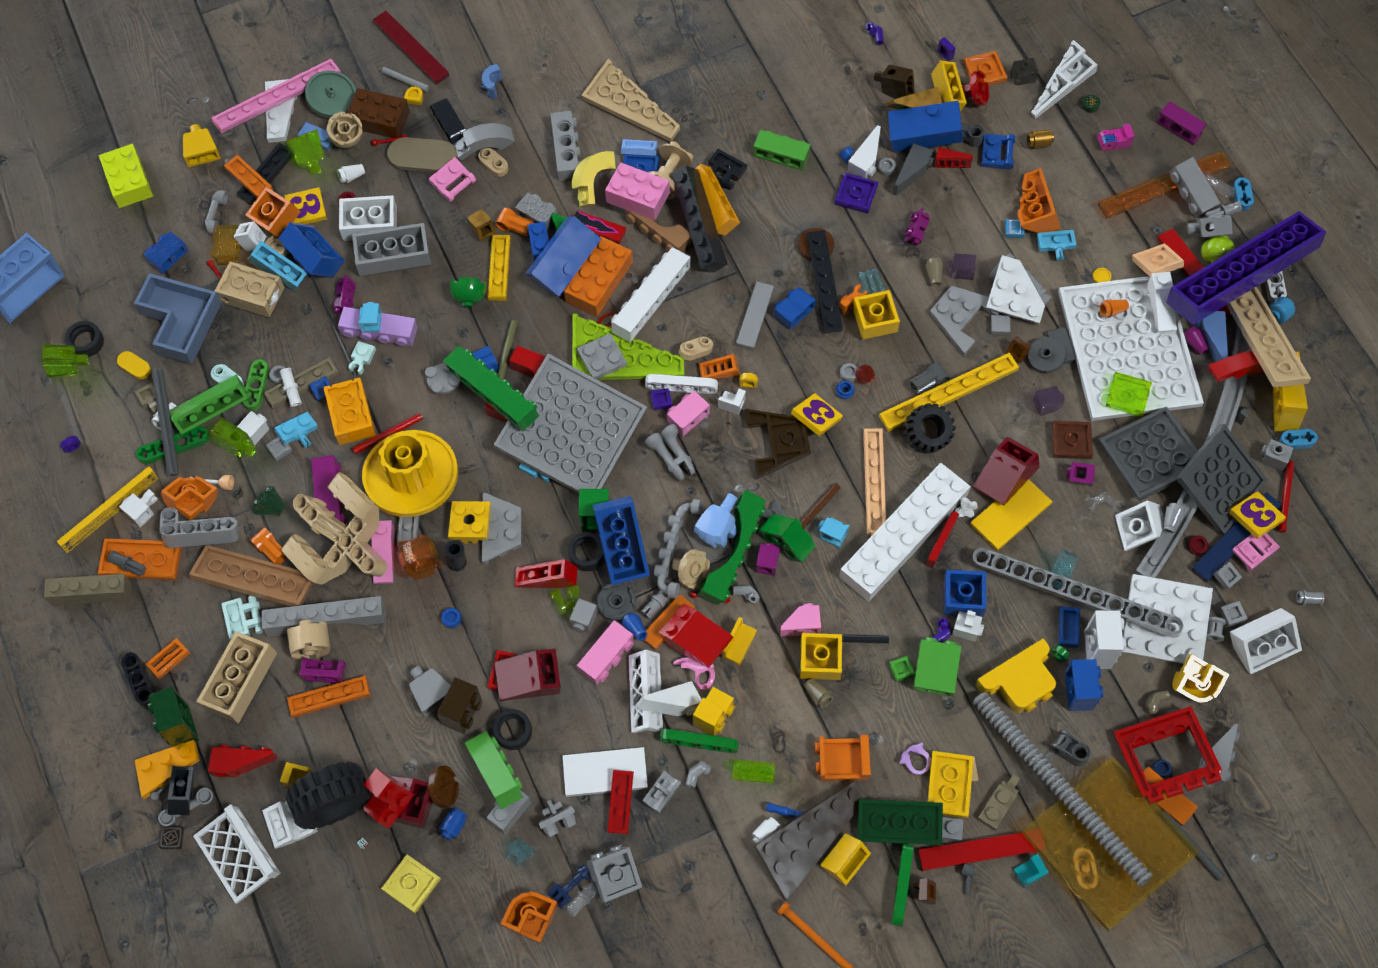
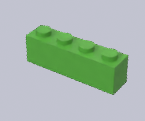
M236 374L171 409V420L182 435L248 399L246 388Z
M487 731L465 742L471 757L501 810L523 798L520 789L523 787L518 777L513 779L512 776L515 773L510 763L505 765L504 762L507 759L502 750H497L499 745L494 736L490 738Z

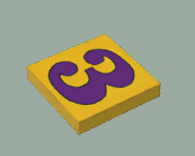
M319 187L284 195L285 199L301 211L293 223L306 225L327 220Z
M815 393L793 408L791 412L793 416L818 436L829 430L843 417L841 413Z
M1258 491L1231 508L1229 512L1256 539H1259L1281 524L1286 518Z

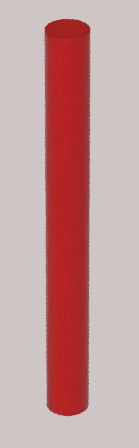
M418 413L352 449L355 454H358L379 443L384 438L423 420V418Z
M1289 461L1285 469L1280 512L1286 518L1278 525V532L1280 533L1286 532L1294 470L1293 461Z

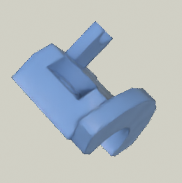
M497 64L489 66L482 74L483 86H480V88L488 90L487 96L490 99H496L495 82H501L502 80L501 69Z

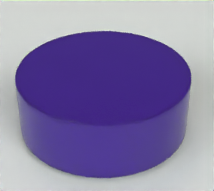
M70 436L61 442L60 447L63 452L70 453L79 448L81 442L77 436Z

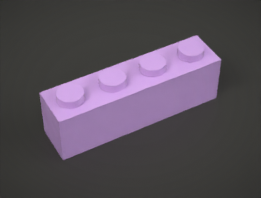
M343 307L338 324L341 335L348 338L359 337L367 341L377 340L385 344L395 343L399 346H413L418 328L415 318L382 313L380 332H361L358 324L360 321V309Z

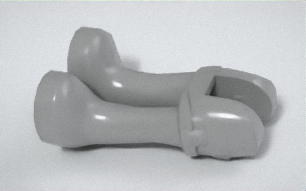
M671 424L661 432V436L659 433L652 434L646 439L645 443L663 458L669 472L679 481H682L684 474L679 465L682 464L690 476L695 473V469L691 462V457L686 455L677 442V426ZM663 440L677 457L675 460L666 449Z

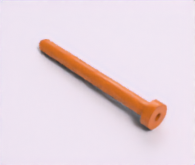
M787 901L777 911L780 916L784 914L842 968H854L789 908L790 904Z

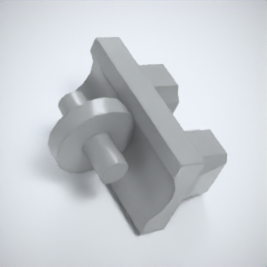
M664 771L642 800L643 803L660 814L681 785V782Z
M548 800L546 802L549 807L543 809L542 813L544 816L552 813V815L538 821L539 827L543 828L548 837L559 833L555 822L562 819L566 829L576 824L573 814L575 811L570 805L556 812L557 809L563 807L561 802L552 804L551 800Z

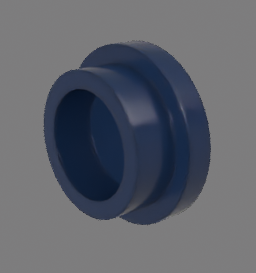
M1156 760L1151 766V769L1164 780L1168 779L1172 774V766L1166 760Z

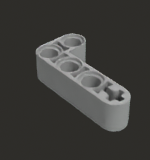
M172 507L164 509L160 515V533L163 544L168 548L232 543L240 538L237 520L232 517L180 521L178 510Z

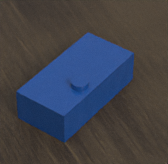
M959 100L888 111L890 141L893 153L911 150L913 143L927 148L963 142Z
M569 216L525 275L552 297H559L600 242L601 238L575 216Z
M631 496L592 505L611 584L614 585L650 576L635 506Z

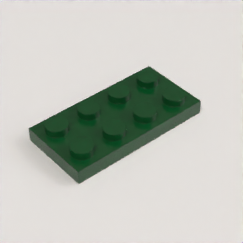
M859 799L858 840L877 843L942 845L943 803Z

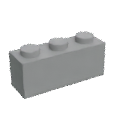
M1194 157L1182 162L1169 171L1171 180L1176 183L1181 197L1186 200L1190 212L1196 218L1220 204Z

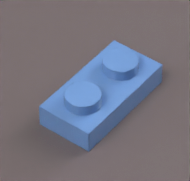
M307 122L297 135L298 139L328 152L333 146L326 130Z

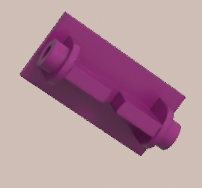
M924 207L917 212L914 211L911 215V224L904 233L906 237L903 243L910 240L913 245L918 246L922 242L925 234L924 231L930 220L928 213H922Z
M344 275V278L337 282L336 295L341 296L335 298L333 306L334 312L337 314L342 313L343 307H353L356 283L347 275Z

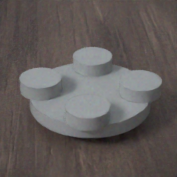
M444 363L428 367L425 370L428 386L436 394L450 393L460 385L461 381L447 370Z

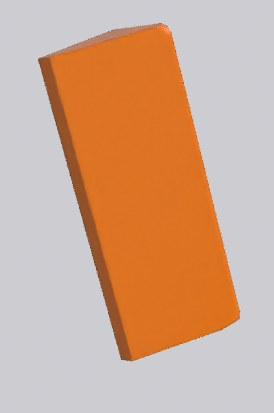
M1150 767L1143 771L1149 785L1164 780ZM1162 793L1164 800L1155 803L1162 810L1167 811L1182 826L1198 808L1197 805L1183 794L1167 798L1165 793Z

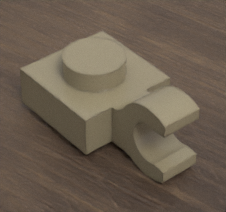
M152 383L135 391L144 409L150 406L154 414L158 412L155 390Z

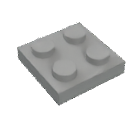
M611 333L577 348V352L590 376L595 379L602 378L627 366V362Z

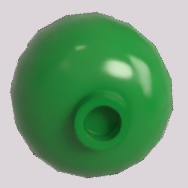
M459 277V281L455 282L454 278L450 280V294L464 308H472L473 304L481 302L486 295L487 282L485 280L483 283H480V279L471 277Z

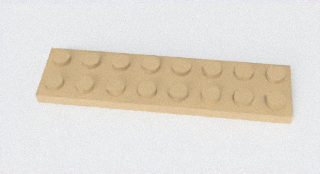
M1257 287L1226 305L1273 387L1309 384L1311 377Z

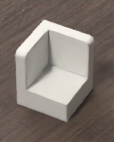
M738 389L737 394L724 391L722 397L718 399V408L739 415L746 399V391Z

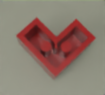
M376 768L364 783V786L374 795L363 810L376 822L390 828L415 794L400 781Z

